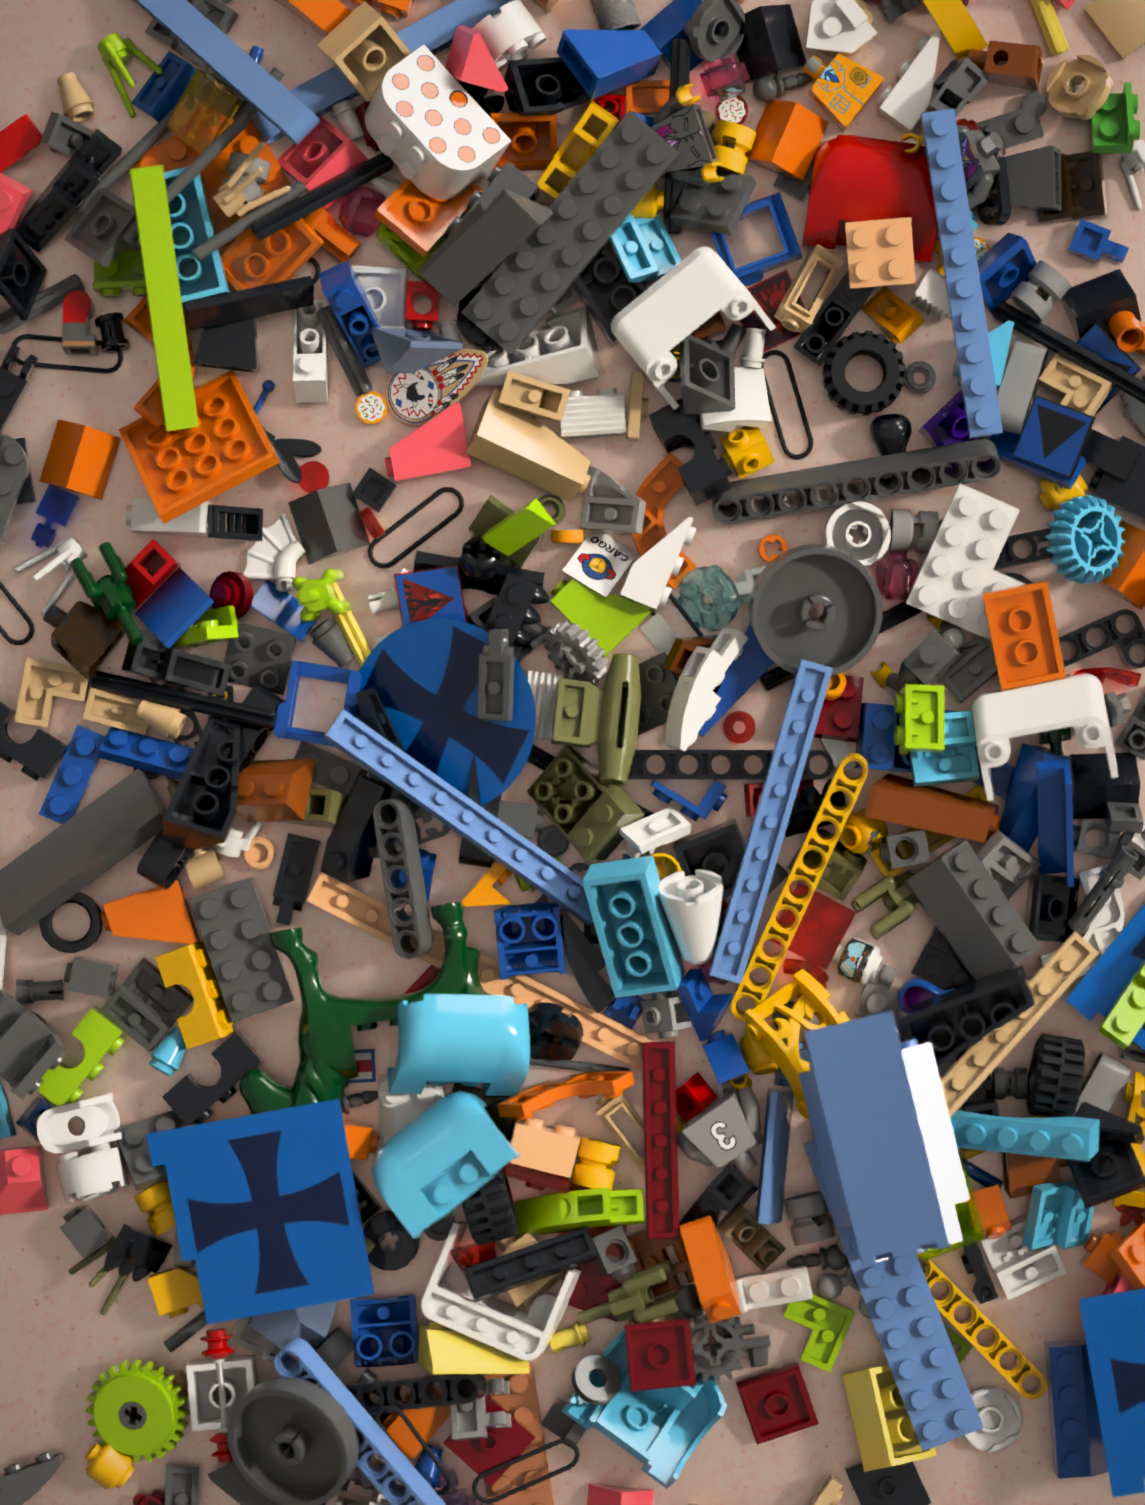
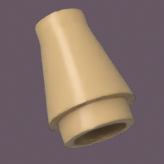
M75 73L61 75L57 82L60 89L64 116L77 123L90 119L94 115V103L77 80Z
M146 700L141 702L136 712V718L144 721L166 739L169 737L177 739L187 719V716L181 713V709L151 703Z

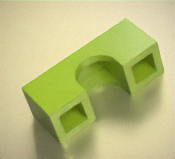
M96 1007L89 1010L71 1033L84 1046L85 1055L83 1061L76 1067H68L60 1063L53 1070L49 1068L42 1076L43 1081L37 1091L57 1107L77 1102L84 1093L80 1087L87 1079L93 1081L104 1068L100 1063L108 1053L113 1056L125 1042L121 1038L124 1031L99 1012L100 1010Z

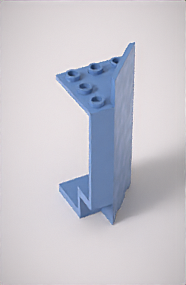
M893 1011L805 1031L812 1063L809 1064L810 1071L799 1073V1078L836 1228L853 1227L862 1266L892 1257L895 1259L918 1254L929 1249L950 1247V1243L961 1241L962 1236L954 1203L968 1200L969 1196L931 1043L918 1045L916 1039L900 1043Z

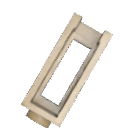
M817 244L807 253L774 317L780 320L786 329L793 332L802 333L810 327L845 260ZM818 263L828 270L809 309L806 310L796 304Z
M624 1095L611 1099H606L603 1096L596 1102L599 1108L595 1110V1113L644 1175V1155L642 1157L638 1155L609 1116L622 1107L643 1135L644 1120Z

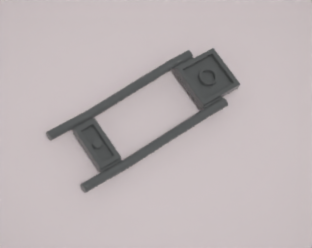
M207 67L189 93L100 179V182L79 206L78 211L83 215L64 240L105 268H108L126 242L134 246L138 240L134 206L111 193L108 189L184 114L201 100L206 105L232 119L233 122L166 188L169 204L247 127L258 110L213 70ZM276 67L269 73L279 82L284 76Z

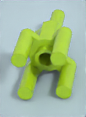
M327 569L320 579H311L309 577H295L293 579L292 586L299 591L297 593L299 605L304 606L300 612L301 620L305 622L317 621L320 618V611L327 609L336 614L348 613L351 610L349 601H340L335 598L333 584L334 582L341 581L344 576L340 569Z

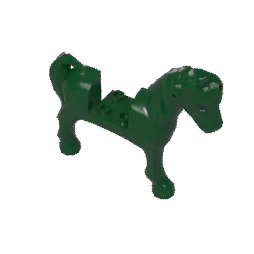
M462 901L430 906L432 918L442 927L444 933L445 955L443 965L431 983L420 990L400 996L380 998L360 996L339 997L329 994L322 986L319 978V958L317 952L308 948L303 943L302 928L269 933L272 947L290 959L299 983L302 1002L298 1029L300 1062L292 1087L278 1083L264 1070L251 1069L245 1073L239 1083L242 1097L250 1109L251 1115L335 1099L341 1101L343 1091L349 1086L350 1079L359 1077L351 1026H357V1031L376 1029L378 1026L377 1022L388 1020L390 1026L398 1025V1004L402 1000H406L407 1004L424 1001L423 994L486 995L477 974L480 951L477 948L466 946L468 932L463 921L464 910Z

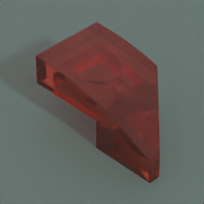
M1110 667L1081 669L1074 673V675H1094L1099 679L1101 685H1103L1105 678L1132 688L1138 686L1142 675L1133 671Z

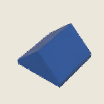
M673 0L640 29L645 30L662 53L661 59L670 70L672 41L676 38L689 40V37L685 34V25L703 2L702 0ZM718 23V24L716 25V27H715V31H714V34H715V35H717L718 32H719L718 29H717L719 23ZM692 48L690 72L704 61V59L695 55Z
M1007 233L977 260L984 306L993 313L995 306L1001 301L1006 302L1021 281H1029L1027 274L1037 263L1027 241L1022 236Z

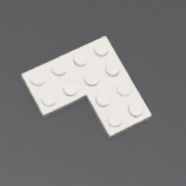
M959 483L909 593L906 604L991 640L982 593L1026 585L1019 580L993 570L1020 510Z

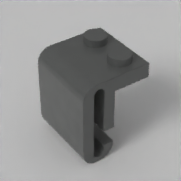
M0 989V1076L9 1083L12 1092L23 1099L28 1093L32 1095L40 1087L43 1081L42 1076L49 1068L53 1070L61 1063L64 1058L63 1052L65 1048L59 1035L11 995Z

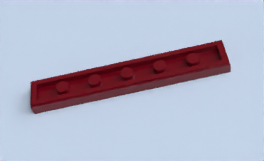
M675 1041L642 1042L646 1239H680Z

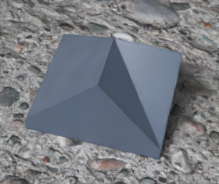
M375 327L372 329V336L386 373H414L463 348V342L428 330Z
M334 1301L252 1316L248 1326L280 1349L293 1338L305 1340L314 1349L327 1338L338 1302Z

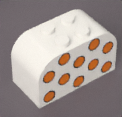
M425 45L418 48L387 72L365 112L366 128L381 152L394 161L405 178L411 180L424 194L435 199L447 200L461 195L493 170L511 142L507 135Z

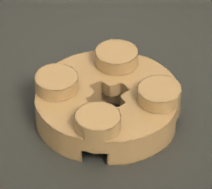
M1077 55L1078 59L1070 62L1064 60L1053 69L1046 83V91L1048 92L1050 105L1059 115L1069 119L1079 118L1085 121L1091 119L1096 111L1106 102L1113 87V80L1100 60L1090 55ZM1085 81L1083 89L1075 92L1073 86L1075 84L1080 85Z

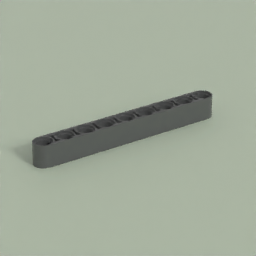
M978 439L729 482L730 489L711 498L715 519L724 524H732L955 486L959 483L967 484L989 480L998 475L1001 464L995 444L987 439ZM983 457H990V459L985 462L978 461ZM950 463H958L954 467H946ZM925 468L923 472H914L916 469ZM885 474H893L892 477L882 478ZM854 479L861 480L859 483L856 484L849 483L851 480ZM820 485H829V487L825 489L817 488ZM789 490L797 491L792 495L784 494ZM756 496H764L761 500L753 499ZM725 501L733 502L732 504L727 506L721 505V503Z

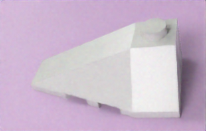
M587 306L547 318L548 324L531 332L513 355H510L503 348L495 351L484 350L483 352L488 356V364L475 386L504 385L508 371L550 384H572L600 376L599 352Z

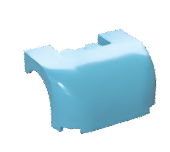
M423 994L424 1001L407 1004L406 1000H402L398 1004L399 1045L395 1068L388 1067L387 1069L389 1094H421L427 1082L434 1086L462 1083L468 1087L484 1083L486 1096H514L519 1093L526 1080L530 1062L527 1003L522 1005L513 1003L512 996Z
M459 1091L442 1097L386 1141L377 1151L372 1161V1176L377 1190L413 1238L422 1236L420 1233L434 1222H438L486 1185L510 1161L521 1157L487 1114L485 1102L475 1094Z
M624 1329L600 1355L612 1361L620 1372L621 1387L617 1395L606 1404L593 1405L581 1399L574 1391L562 1412L586 1430H589L592 1426L642 1462L644 1465L641 1470L668 1489L677 1480L683 1466L702 1438L723 1416L727 1403H724L723 1394L718 1384H716L714 1377L709 1376L707 1383H703V1375L700 1373L696 1376V1386L630 1392ZM598 1373L589 1374V1380L595 1387L604 1386V1380Z

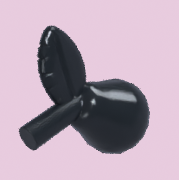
M886 414L876 417L870 425V435L880 456L906 452V447L912 433L910 420L902 414ZM919 468L916 469L914 472L920 473L923 472V469Z

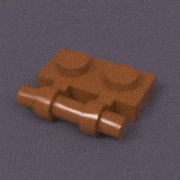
M646 1229L627 1236L637 1259V1262L634 1263L637 1272L670 1260L665 1247L672 1245L679 1262L673 1264L674 1273L666 1275V1281L650 1286L654 1297L679 1288L681 1284L677 1274L684 1272L688 1283L694 1282L680 1229V1239L647 1240Z

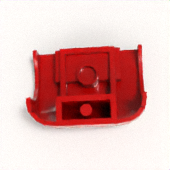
M837 135V138L825 141L817 148L813 159L811 187L802 245L815 247L819 244L828 249H835V245L847 246L846 222L911 217L914 260L931 262L937 222L928 162L922 151L925 147L920 146L917 153L908 154L905 153V150L914 148L916 144L854 135Z

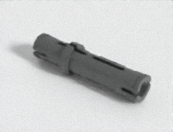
M1122 845L1109 866L1102 868L1099 872L1101 877L1084 898L1073 916L1067 921L1071 929L1079 934H1084L1115 889L1122 887L1125 883L1123 878L1139 859L1138 854L1134 850Z

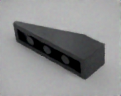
M375 687L357 693L361 722L405 752ZM369 771L371 779L389 787L387 799L403 797L410 802L413 813L422 809ZM390 806V817L396 820V809Z

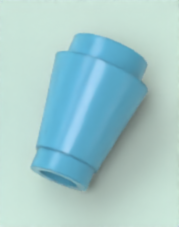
M174 1026L172 1031L168 1033L150 1054L152 1058L149 1065L170 1077L174 1071L179 1070L186 1050L180 1028Z

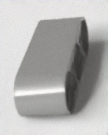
M1021 341L1015 342L997 395L1003 431L1021 434L1039 387V378L1046 365L1048 348Z
M1102 1052L1082 1083L1078 1105L1072 1117H1075L1082 1102H1087L1109 1112L1125 1084L1131 1068Z

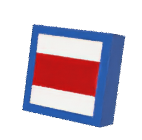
M375 1049L355 1050L359 1077L350 1079V1083L376 1082Z

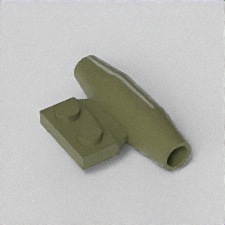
M614 654L603 691L593 685L592 682L559 678L557 681L551 744L583 748L597 743L600 782L605 785H626L635 754L641 705L639 658L631 654Z

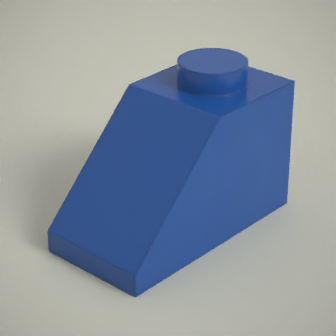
M724 1029L710 1034L707 1038V1043L702 1044L719 1084L749 1072L732 1032L725 1034Z

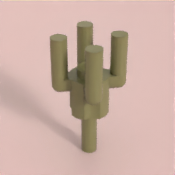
M911 870L906 871L896 879L890 875L886 876L853 898L854 901L851 902V906L856 913H860L880 898L891 912L873 924L872 928L869 929L875 940H878L910 918L914 912V905L919 903L904 882L914 875Z
M668 1260L633 1273L630 1276V1280L623 1282L622 1287L608 1292L609 1302L577 1313L579 1323L584 1325L613 1314L619 1322L634 1317L636 1323L642 1324L679 1311L678 1292L654 1300V1295L650 1288L652 1285L666 1281V1275L674 1273L672 1262Z

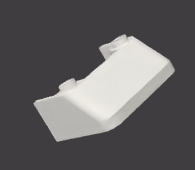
M700 247L693 251L617 313L611 322L613 335L674 410L679 405L663 386L675 374L677 369V361L670 350L721 309L729 319L741 320L753 312L770 331L776 327L721 257L709 247Z
M1079 674L1003 691L999 689L981 693L975 698L972 706V715L987 801L994 800L995 786L991 768L1003 765L1010 757L1011 746L1009 738L1074 726L1076 738L1082 746L1089 749L1106 748L1111 778L1118 777L1117 761L1101 682L1094 675Z
M464 1221L454 1222L422 1298L421 1308L424 1315L436 1323L522 1360L538 1358L544 1352L563 1317L581 1271L577 1269L568 1271L558 1297L551 1294L537 1297L533 1301L528 1313L492 1297L474 1302L463 1273V1269L473 1265L467 1258L456 1254L467 1223Z

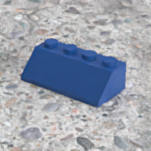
M1086 1340L1046 1342L1044 1345L1054 1474L1058 1479L1090 1477L1108 1472Z

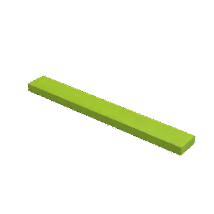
M163 165L129 169L165 431L199 427Z

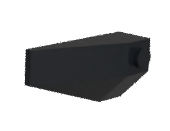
M560 57L509 61L504 77L509 90L504 93L511 112L521 116L551 115L593 100ZM639 81L634 82V83L629 84V85H626V86L621 87V88H619V89H616V90H614V91H617V90H620V89H622V88L628 87V86H630V85H633V84H635V83H638Z
M209 716L163 817L164 841L193 850L225 843L237 816L241 724Z

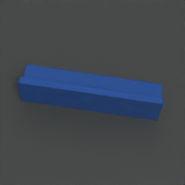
M1069 759L1036 761L1038 861L1041 863L1038 867L1039 874L1066 873L1067 887H1074L1073 801Z

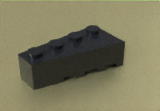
M602 247L573 284L612 348L619 344V341L611 331V322L614 316L648 288L642 282H629L619 260L605 247Z
M1020 966L899 1009L898 1019L907 1041L916 1039L918 1045L931 1043L936 1067H939L943 1063L946 1064L955 1058L958 1053L969 1046L975 1045L984 1039L986 1035L995 1029L1001 1028L1033 1007L1035 1001L1024 968Z

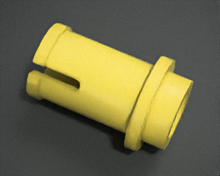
M577 1321L574 1322L575 1326L554 1332L549 1341L553 1353L556 1354L559 1351L580 1344L582 1347H585V1343L591 1341L586 1324L581 1325Z

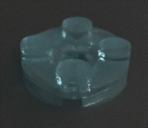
M717 565L695 568L684 575L679 582L678 588H681L680 597L677 598V601L698 628L703 627L709 629L708 631L710 632L718 631L735 619L738 609L742 606V598L738 594L735 584L723 572L722 568ZM703 592L710 594L713 604L711 602L707 604L704 602L703 598L706 595Z

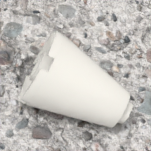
M695 870V875L685 876L684 871L666 876L659 882L658 896L660 897L659 899L684 960L689 961L691 964H704L713 957L716 947L724 888L720 875L707 870Z

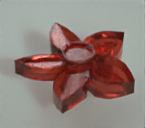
M1120 1204V1207L1115 1206L1122 1213L1120 1216V1227L1130 1224L1132 1219L1137 1225L1144 1219L1142 1213L1145 1212V1208Z

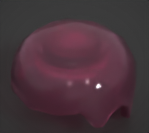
M359 187L349 192L342 201L339 210V220L343 228L353 235L358 234L369 237L379 226L380 221L374 214L386 201L385 196L368 187Z

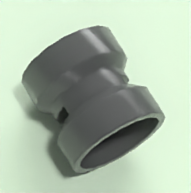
M996 1067L992 1071V1089L995 1100L1005 1099L1007 1096H1014L1016 1099L1027 1098L1028 1075L1026 1067H1015L1013 1070Z

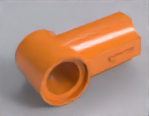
M322 207L302 218L325 242L321 247L341 263L351 260L362 244L335 222L336 219Z
M1119 311L1110 318L1108 328L1119 349L1124 352L1135 351L1145 355V323L1137 320L1130 311Z

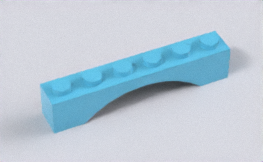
M959 1109L950 1117L957 1148L1090 1161L1099 1152V1119L1070 1116L1049 1118L1003 1117L972 1113Z

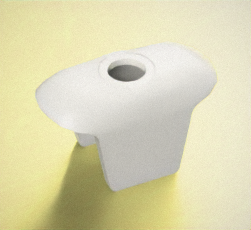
M112 1094L44 1111L37 1122V1136L44 1149L54 1154L65 1153L122 1139L121 1132L114 1134L115 1130L120 1129V1119L117 1108L112 1101ZM72 1117H78L83 1123V1131L78 1136L71 1134L68 1129V1122Z

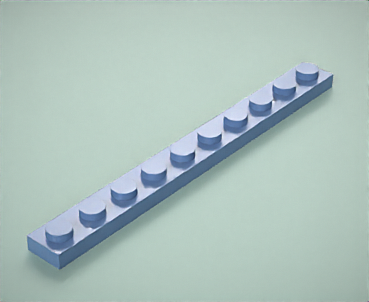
M952 108L921 113V122L969 439L998 435L1003 433L955 110Z
M803 659L799 660L708 974L710 976L739 984L742 982L833 671L831 667Z
M344 709L338 714L323 737L326 741L586 925L590 926L593 924V918L582 883L583 879L353 715Z

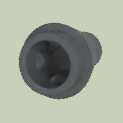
M330 618L323 621L309 633L313 639L311 643L331 658L339 668L354 658L338 623H333Z

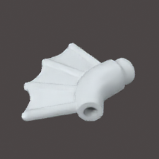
M281 514L275 524L263 528L262 541H257L250 549L245 551L247 565L243 572L249 580L276 581V589L280 592H288L293 589L292 581L295 578L296 563L306 553L298 540H296L285 514Z

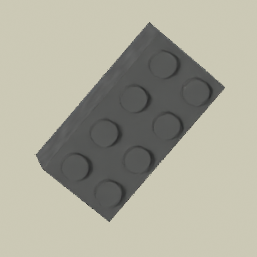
M254 877L189 899L232 1022L296 1000L280 951L272 947L269 933L273 931Z

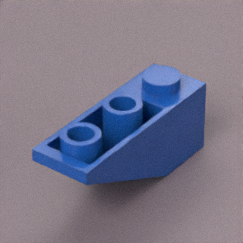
M349 260L319 273L323 294L363 367L366 368L381 361L372 336L373 327L381 328V325Z

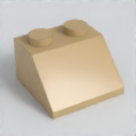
M365 1L317 44V47L333 67L367 102L373 98L387 72L412 54L383 16Z

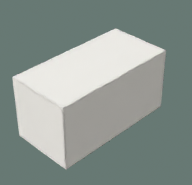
M821 738L819 741L824 751L832 757L833 768L836 771L841 759L851 752L845 741ZM848 762L844 766V771L857 766L856 762Z

